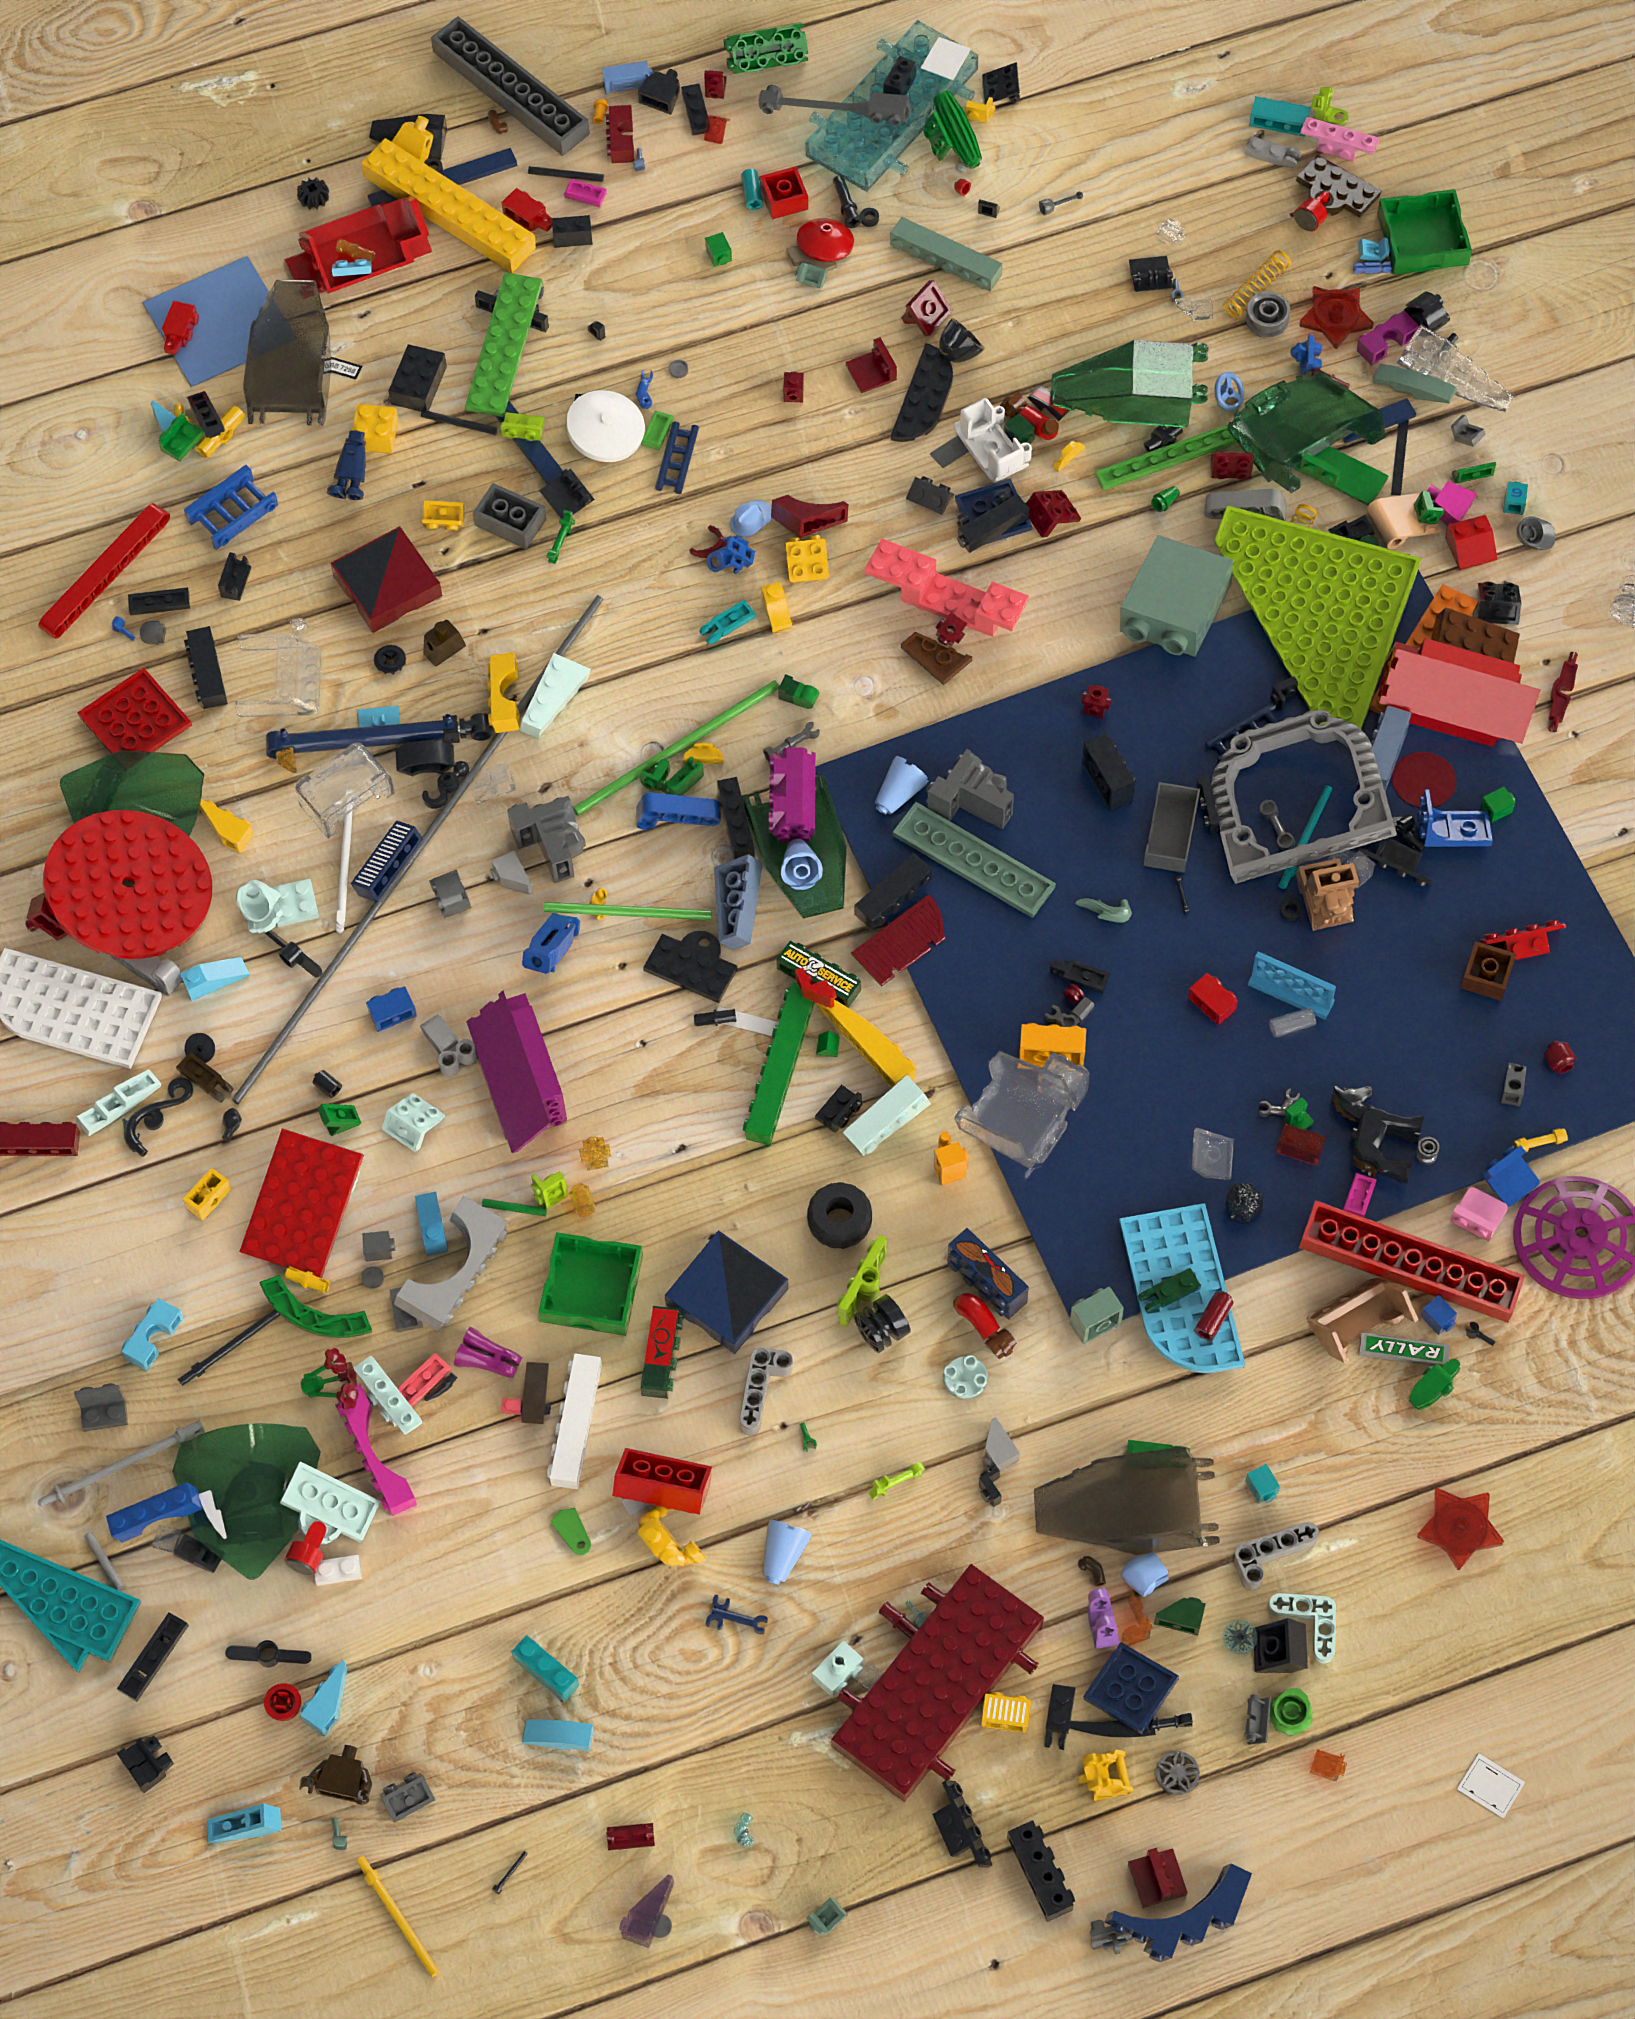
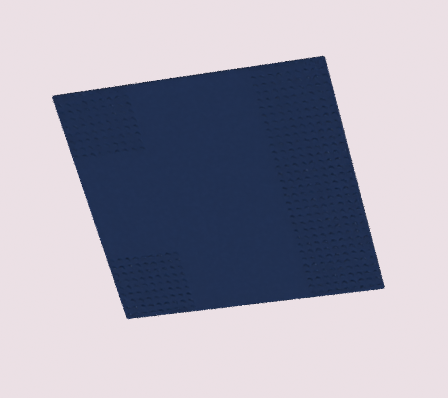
M1419 569L1389 654L1395 642L1407 643L1434 599ZM1252 609L1212 623L1195 657L1185 653L1173 655L1167 652L1161 645L1154 644L815 767L816 775L870 891L913 853L932 868L931 882L926 887H921L911 900H906L898 912L890 914L885 923L889 925L927 895L932 897L941 912L946 939L937 946L933 942L928 944L931 950L907 967V970L1069 1318L1071 1317V1308L1076 1301L1080 1299L1086 1300L1096 1290L1100 1288L1104 1290L1109 1286L1124 1308L1122 1320L1141 1313L1120 1228V1218L1205 1203L1224 1281L1303 1251V1249L1299 1248L1315 1201L1343 1210L1355 1174L1358 1173L1369 1177L1366 1171L1362 1172L1352 1162L1355 1140H1352L1351 1136L1353 1128H1358V1124L1343 1118L1342 1114L1336 1112V1109L1333 1107L1335 1104L1332 1103L1334 1086L1340 1089L1343 1087L1346 1089H1356L1369 1086L1373 1089V1096L1364 1104L1405 1118L1424 1116L1419 1141L1424 1137H1432L1438 1141L1440 1146L1436 1161L1431 1165H1423L1417 1161L1415 1156L1418 1147L1417 1143L1388 1135L1385 1136L1380 1152L1387 1160L1402 1161L1406 1158L1414 1160L1407 1184L1399 1183L1388 1176L1376 1173L1373 1179L1377 1181L1364 1218L1375 1222L1485 1180L1481 1173L1487 1170L1485 1166L1495 1158L1498 1161L1504 1157L1502 1153L1509 1147H1514V1141L1525 1137L1528 1140L1552 1134L1555 1129L1564 1128L1566 1130L1568 1140L1563 1143L1555 1144V1142L1529 1148L1528 1152L1524 1153L1521 1157L1526 1163H1530L1635 1122V957L1514 741L1501 738L1500 741L1497 740L1494 746L1491 747L1409 723L1407 734L1395 766L1402 758L1409 754L1429 752L1444 758L1452 766L1456 774V789L1451 798L1433 808L1440 811H1483L1480 808L1483 797L1502 787H1505L1508 792L1513 794L1515 806L1512 813L1492 823L1490 822L1492 846L1426 847L1421 852L1423 856L1415 870V873L1433 881L1432 885L1426 884L1425 887L1413 882L1415 878L1407 875L1404 878L1394 873L1396 869L1390 866L1385 869L1376 865L1377 860L1371 857L1365 860L1357 856L1358 851H1355L1354 848L1297 865L1298 869L1300 866L1337 858L1340 859L1341 865L1354 863L1359 884L1357 888L1353 889L1354 897H1352L1353 904L1351 905L1354 921L1351 923L1312 931L1303 894H1300L1296 876L1291 877L1286 889H1281L1278 886L1283 876V870L1235 884L1230 874L1220 827H1218L1217 834L1209 835L1208 827H1204L1203 815L1205 813L1204 809H1200L1199 800L1185 873L1144 866L1145 851L1148 844L1159 782L1196 788L1197 777L1200 774H1205L1209 777L1211 785L1214 769L1219 764L1217 757L1221 753L1215 746L1207 749L1205 742L1271 703L1270 694L1272 686L1290 678L1288 671ZM1382 671L1381 677H1380V679H1379V682H1378V685H1377V688H1376L1375 693L1377 692L1378 688L1380 687L1381 679H1382V675H1383V671ZM1089 684L1094 686L1100 685L1109 689V697L1112 698L1109 710H1105L1103 719L1083 714L1084 704L1081 703L1083 692L1088 691ZM1297 689V692L1292 697L1285 698V709L1280 711L1278 706L1275 705L1276 709L1272 713L1279 720L1283 717L1294 718L1301 716L1310 710ZM1371 710L1368 711L1362 728L1370 742H1372L1371 739L1374 730L1377 729L1380 714ZM1265 716L1255 721L1260 728L1270 724ZM1247 726L1246 728L1239 731V733L1242 734L1245 731L1250 730V728ZM1105 733L1109 739L1114 740L1117 747L1116 751L1119 756L1122 755L1124 757L1126 768L1134 774L1136 779L1133 801L1111 812L1082 764L1084 742ZM1232 737L1222 742L1228 750L1231 749ZM1310 738L1261 753L1255 764L1240 769L1234 782V796L1242 826L1245 825L1251 828L1257 844L1267 848L1270 855L1283 852V850L1278 846V835L1270 820L1265 819L1260 811V805L1263 801L1272 800L1276 803L1279 811L1277 817L1285 832L1293 836L1295 840L1293 848H1295L1325 785L1332 787V791L1307 844L1313 843L1320 838H1330L1350 832L1349 823L1357 811L1353 797L1359 790L1360 785H1357L1358 775L1349 748L1338 740L1319 743ZM966 749L971 750V753L982 761L981 764L989 767L993 773L1006 776L1007 791L1014 794L1013 815L1002 830L959 807L950 822L1056 883L1055 889L1033 918L893 836V831L915 802L928 808V803H926L928 793L926 791L932 781L935 782L938 776L945 778L947 772L955 767L957 757L960 754L963 755ZM896 756H900L907 760L905 764H913L928 777L927 780L929 782L895 812L884 815L876 809L875 800L893 759ZM1391 775L1385 792L1392 817L1412 816L1415 820V833L1420 837L1421 823L1417 821V814L1421 809L1405 802L1397 794ZM1397 831L1396 836L1389 837L1394 841H1397L1407 847L1412 848L1407 842L1402 841V834L1398 833ZM1248 837L1243 838L1241 841L1247 840ZM1382 840L1359 847L1376 854ZM1176 875L1182 876L1181 883L1189 907V913L1184 914L1178 884L1174 880ZM1084 898L1097 901L1100 899L1102 903L1108 906L1120 907V901L1126 899L1132 915L1124 923L1112 922L1098 918V913L1076 905V901ZM1293 899L1300 903L1301 914L1297 920L1287 921L1281 917L1280 907L1285 900ZM1289 906L1285 908V911L1289 914H1294L1296 909ZM1551 920L1565 923L1566 928L1546 932L1550 953L1514 960L1502 1001L1461 989L1475 941L1480 942L1479 940L1484 939L1486 934L1497 933L1498 935H1503L1505 930L1514 928L1522 931L1526 930L1525 926L1538 924V927L1545 926L1546 922ZM1504 941L1487 944L1505 950ZM1257 952H1261L1336 986L1333 998L1335 1001L1326 1019L1324 1020L1248 986ZM1053 959L1063 963L1065 960L1070 961L1072 959L1110 973L1103 994L1077 986L1084 993V997L1094 1003L1092 1011L1081 1023L1077 1024L1081 1028H1086L1083 1070L1019 1066L1022 1024L1057 1025V1023H1049L1045 1019L1046 1013L1051 1016L1056 1014L1052 1011V1006H1058L1060 1012L1070 1015V1012L1076 1006L1070 1003L1063 995V991L1068 989V985L1071 983L1058 978L1059 975L1050 972ZM1206 973L1216 977L1227 991L1234 993L1238 1000L1236 1010L1219 1025L1188 998L1189 988ZM1557 1040L1568 1043L1576 1057L1574 1067L1563 1074L1551 1071L1544 1058V1052L1548 1049V1044ZM1509 1063L1526 1066L1524 1095L1520 1107L1501 1103ZM1291 1088L1289 1096L1295 1098L1300 1093L1299 1099L1303 1098L1308 1103L1306 1113L1314 1122L1304 1132L1297 1135L1285 1123V1116L1270 1114L1267 1117L1259 1116V1111L1268 1110L1265 1107H1260V1102L1267 1101L1271 1106L1281 1107L1286 1100V1091ZM1251 1183L1260 1194H1264L1263 1211L1250 1220V1223L1240 1224L1237 1221H1232L1225 1205L1226 1196L1234 1184Z

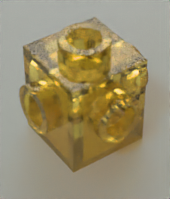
M590 1137L582 1141L583 1149H579L581 1162L586 1161L587 1171L609 1167L607 1157H611L609 1144L604 1143L603 1137Z

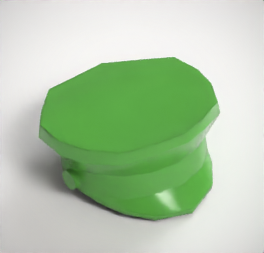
M1290 1688L1274 1698L1270 1705L1269 1717L1275 1730L1293 1736L1309 1728L1313 1715L1312 1707L1308 1696L1301 1689Z

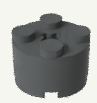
M457 869L429 880L444 918L472 908L465 888L460 881L461 878Z

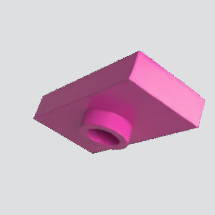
M571 179L564 192V198L601 207L607 194V189Z
M1356 1173L1343 1210L1364 1218L1377 1180Z

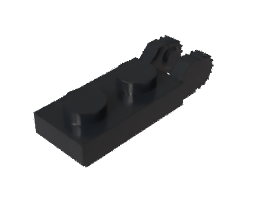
M1052 1685L1044 1747L1050 1748L1052 1733L1057 1732L1061 1733L1058 1742L1059 1749L1064 1750L1066 1737L1070 1729L1076 1687Z

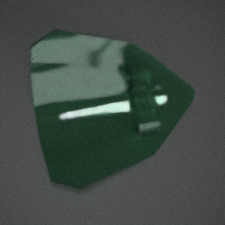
M117 751L64 775L60 779V787L73 823L105 811H139L169 821L190 837L200 808L204 773L186 754Z
M272 1423L234 1425L203 1433L180 1444L172 1470L177 1486L188 1482L198 1489L199 1494L211 1490L215 1509L221 1511L227 1536L224 1539L208 1519L204 1509L188 1515L194 1537L248 1580L259 1578L299 1531L298 1518L300 1513L281 1504L280 1501L299 1462L317 1470L321 1451L307 1428Z

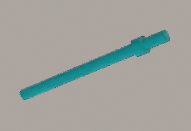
M1325 785L1297 846L1300 844L1307 845L1330 796L1332 787ZM1296 866L1283 869V876L1278 885L1281 889H1286L1291 877H1294L1297 871Z

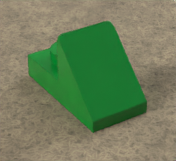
M321 1104L317 1108L324 1126H327L331 1136L361 1124L354 1105Z

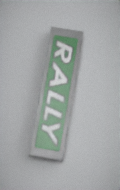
M1361 1333L1359 1356L1429 1366L1439 1364L1442 1367L1449 1361L1450 1345Z

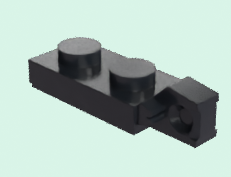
M1053 959L1050 966V972L1059 975L1058 978L1100 994H1103L1110 977L1109 972L1072 959L1070 961L1065 960L1064 963Z

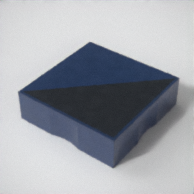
M718 1230L665 1294L666 1306L678 1311V1314L704 1329L710 1337L736 1354L754 1332L758 1322L772 1310L789 1289L788 1278Z

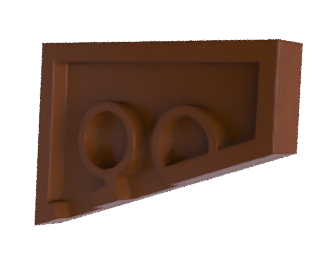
M914 632L901 643V649L942 685L946 684L972 662V656L956 652V649L944 647L938 644L936 640Z

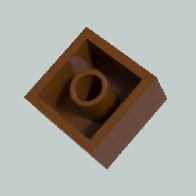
M1475 941L1461 989L1502 1001L1516 953Z

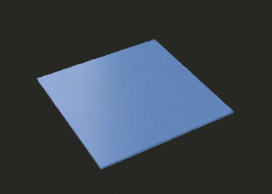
M248 256L143 302L163 338L162 326L172 302L178 301L195 305L197 314H199V322L193 328L192 339L187 342L185 348L181 347L177 354L173 355L191 387L297 340Z

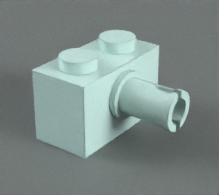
M842 1641L813 1671L812 1680L833 1698L837 1693L843 1692L842 1689L844 1687L847 1688V1682L852 1677L856 1678L861 1674L864 1669L862 1667L864 1660L845 1641Z

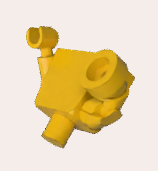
M656 1505L654 1509L649 1510L639 1518L638 1525L640 1529L637 1533L652 1553L667 1566L699 1564L706 1558L692 1540L683 1549L659 1517H664L671 1509Z

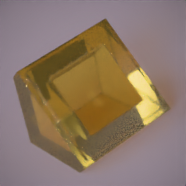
M293 747L277 751L278 765L292 773H296V757Z

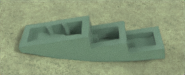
M1385 364L1379 365L1373 377L1375 384L1392 386L1394 391L1411 393L1414 399L1449 404L1457 390L1456 386L1438 378Z

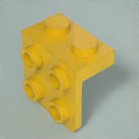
M820 535L808 536L809 540L801 541L799 537L788 538L789 542L785 543L790 582L822 580L829 577L826 540L821 539Z

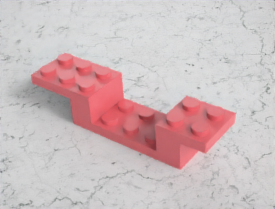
M881 538L865 567V574L900 587L901 601L943 618H947L950 612H952L967 623L966 627L992 637L998 626L1013 631L1029 600L1028 595L993 581L987 591L984 592L936 573V559Z

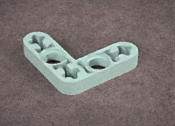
M1282 1593L1273 1595L1269 1602V1610L1273 1615L1278 1617L1314 1619V1658L1319 1663L1330 1662L1335 1654L1336 1605L1333 1599L1326 1596ZM1280 1600L1283 1605H1289V1600L1293 1601L1292 1611H1289V1606H1282V1609L1279 1610L1273 1604ZM1304 1601L1308 1604L1309 1609L1301 1612L1297 1610L1296 1603ZM1312 1602H1316L1315 1607H1322V1604L1326 1603L1327 1607L1331 1609H1328L1327 1613H1324L1322 1608H1315V1612H1311ZM1323 1624L1328 1625L1331 1633L1329 1635H1322L1318 1631V1627ZM1323 1641H1327L1326 1651L1330 1652L1327 1653L1326 1657H1323L1322 1653L1318 1652L1322 1649Z

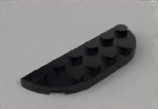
M925 343L891 433V441H913L916 437L929 434L940 420L953 384V368L951 362L941 354L939 348L931 344Z

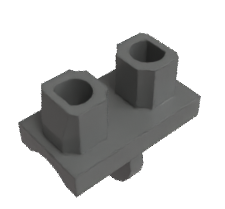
M1103 1920L1092 1921L1090 1937L1093 1950L1102 1947L1104 1950L1113 1948L1114 1954L1117 1955L1120 1954V1946L1127 1945V1941L1133 1940L1131 1938L1132 1935L1126 1932L1118 1933L1110 1929L1111 1926L1105 1927Z

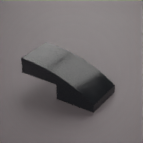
M1366 515L1350 523L1344 521L1328 529L1331 534L1357 541L1363 536L1375 534Z
M184 1534L173 1555L201 1569L214 1573L225 1552L206 1542L204 1544Z

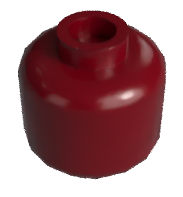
M1558 1040L1548 1044V1049L1544 1052V1058L1550 1070L1559 1074L1570 1071L1576 1061L1570 1045Z

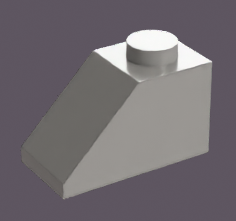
M515 851L491 860L493 869H490L492 877L495 881L499 880L502 887L528 895L533 893L532 883Z
M995 1417L991 1421L985 1446V1457L983 1459L989 1469L998 1467L1001 1472L1018 1462L1020 1453Z

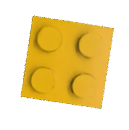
M357 404L352 431L365 433V451L392 454L399 422L396 407Z

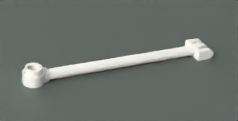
M346 790L336 919V932L339 934L344 932L353 805L358 804V793H354V790Z

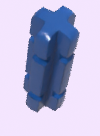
M1383 261V263L1364 262V264L1362 262H1355L1353 264L1354 274H1362V272L1364 274L1380 273V271L1390 273L1392 268L1390 261Z

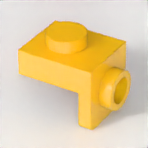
M991 97L988 98L986 105L968 100L965 106L967 119L986 124L989 117H993L995 111L993 98Z

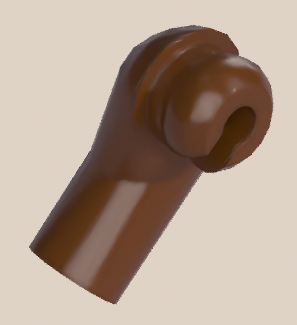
M490 110L488 117L494 130L498 134L506 133L508 131L507 123L503 122L500 124L497 111Z

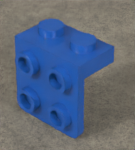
M1521 1145L1516 1148L1511 1146L1502 1153L1504 1157L1498 1161L1495 1158L1485 1166L1487 1170L1481 1173L1498 1198L1507 1204L1508 1207L1515 1204L1540 1184L1537 1176L1521 1157L1526 1153Z

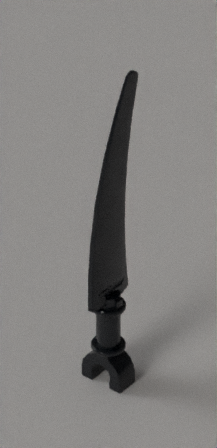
M1191 1713L1179 1716L1174 1715L1172 1718L1164 1719L1156 1717V1720H1151L1142 1734L1118 1720L1105 1722L1071 1721L1070 1728L1093 1735L1131 1738L1156 1735L1155 1729L1159 1731L1160 1728L1192 1727L1193 1720Z

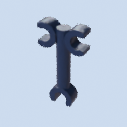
M718 1595L713 1597L714 1607L712 1613L706 1619L707 1627H710L711 1621L717 1620L719 1622L718 1630H721L723 1628V1619L751 1626L757 1634H764L765 1630L757 1625L759 1622L768 1623L766 1616L759 1615L756 1618L728 1611L727 1609L730 1606L729 1598L726 1599L725 1604L719 1605L717 1603Z

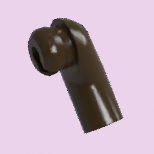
M1084 1556L1079 1559V1568L1084 1571L1088 1569L1092 1572L1095 1586H1101L1106 1583L1102 1565L1091 1556Z

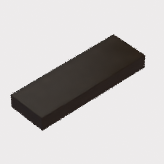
M526 1363L521 1423L544 1424L549 1363Z

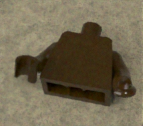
M344 1745L342 1756L330 1754L329 1758L323 1760L308 1776L302 1777L299 1790L303 1787H308V1793L311 1794L315 1786V1790L319 1795L365 1805L369 1802L372 1781L369 1771L364 1767L362 1761L355 1759L358 1748Z

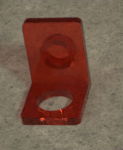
M708 115L704 140L722 144L726 123L730 121V118Z

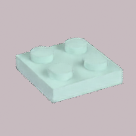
M310 878L271 887L281 894L277 901L283 914L277 922L278 927L319 918Z

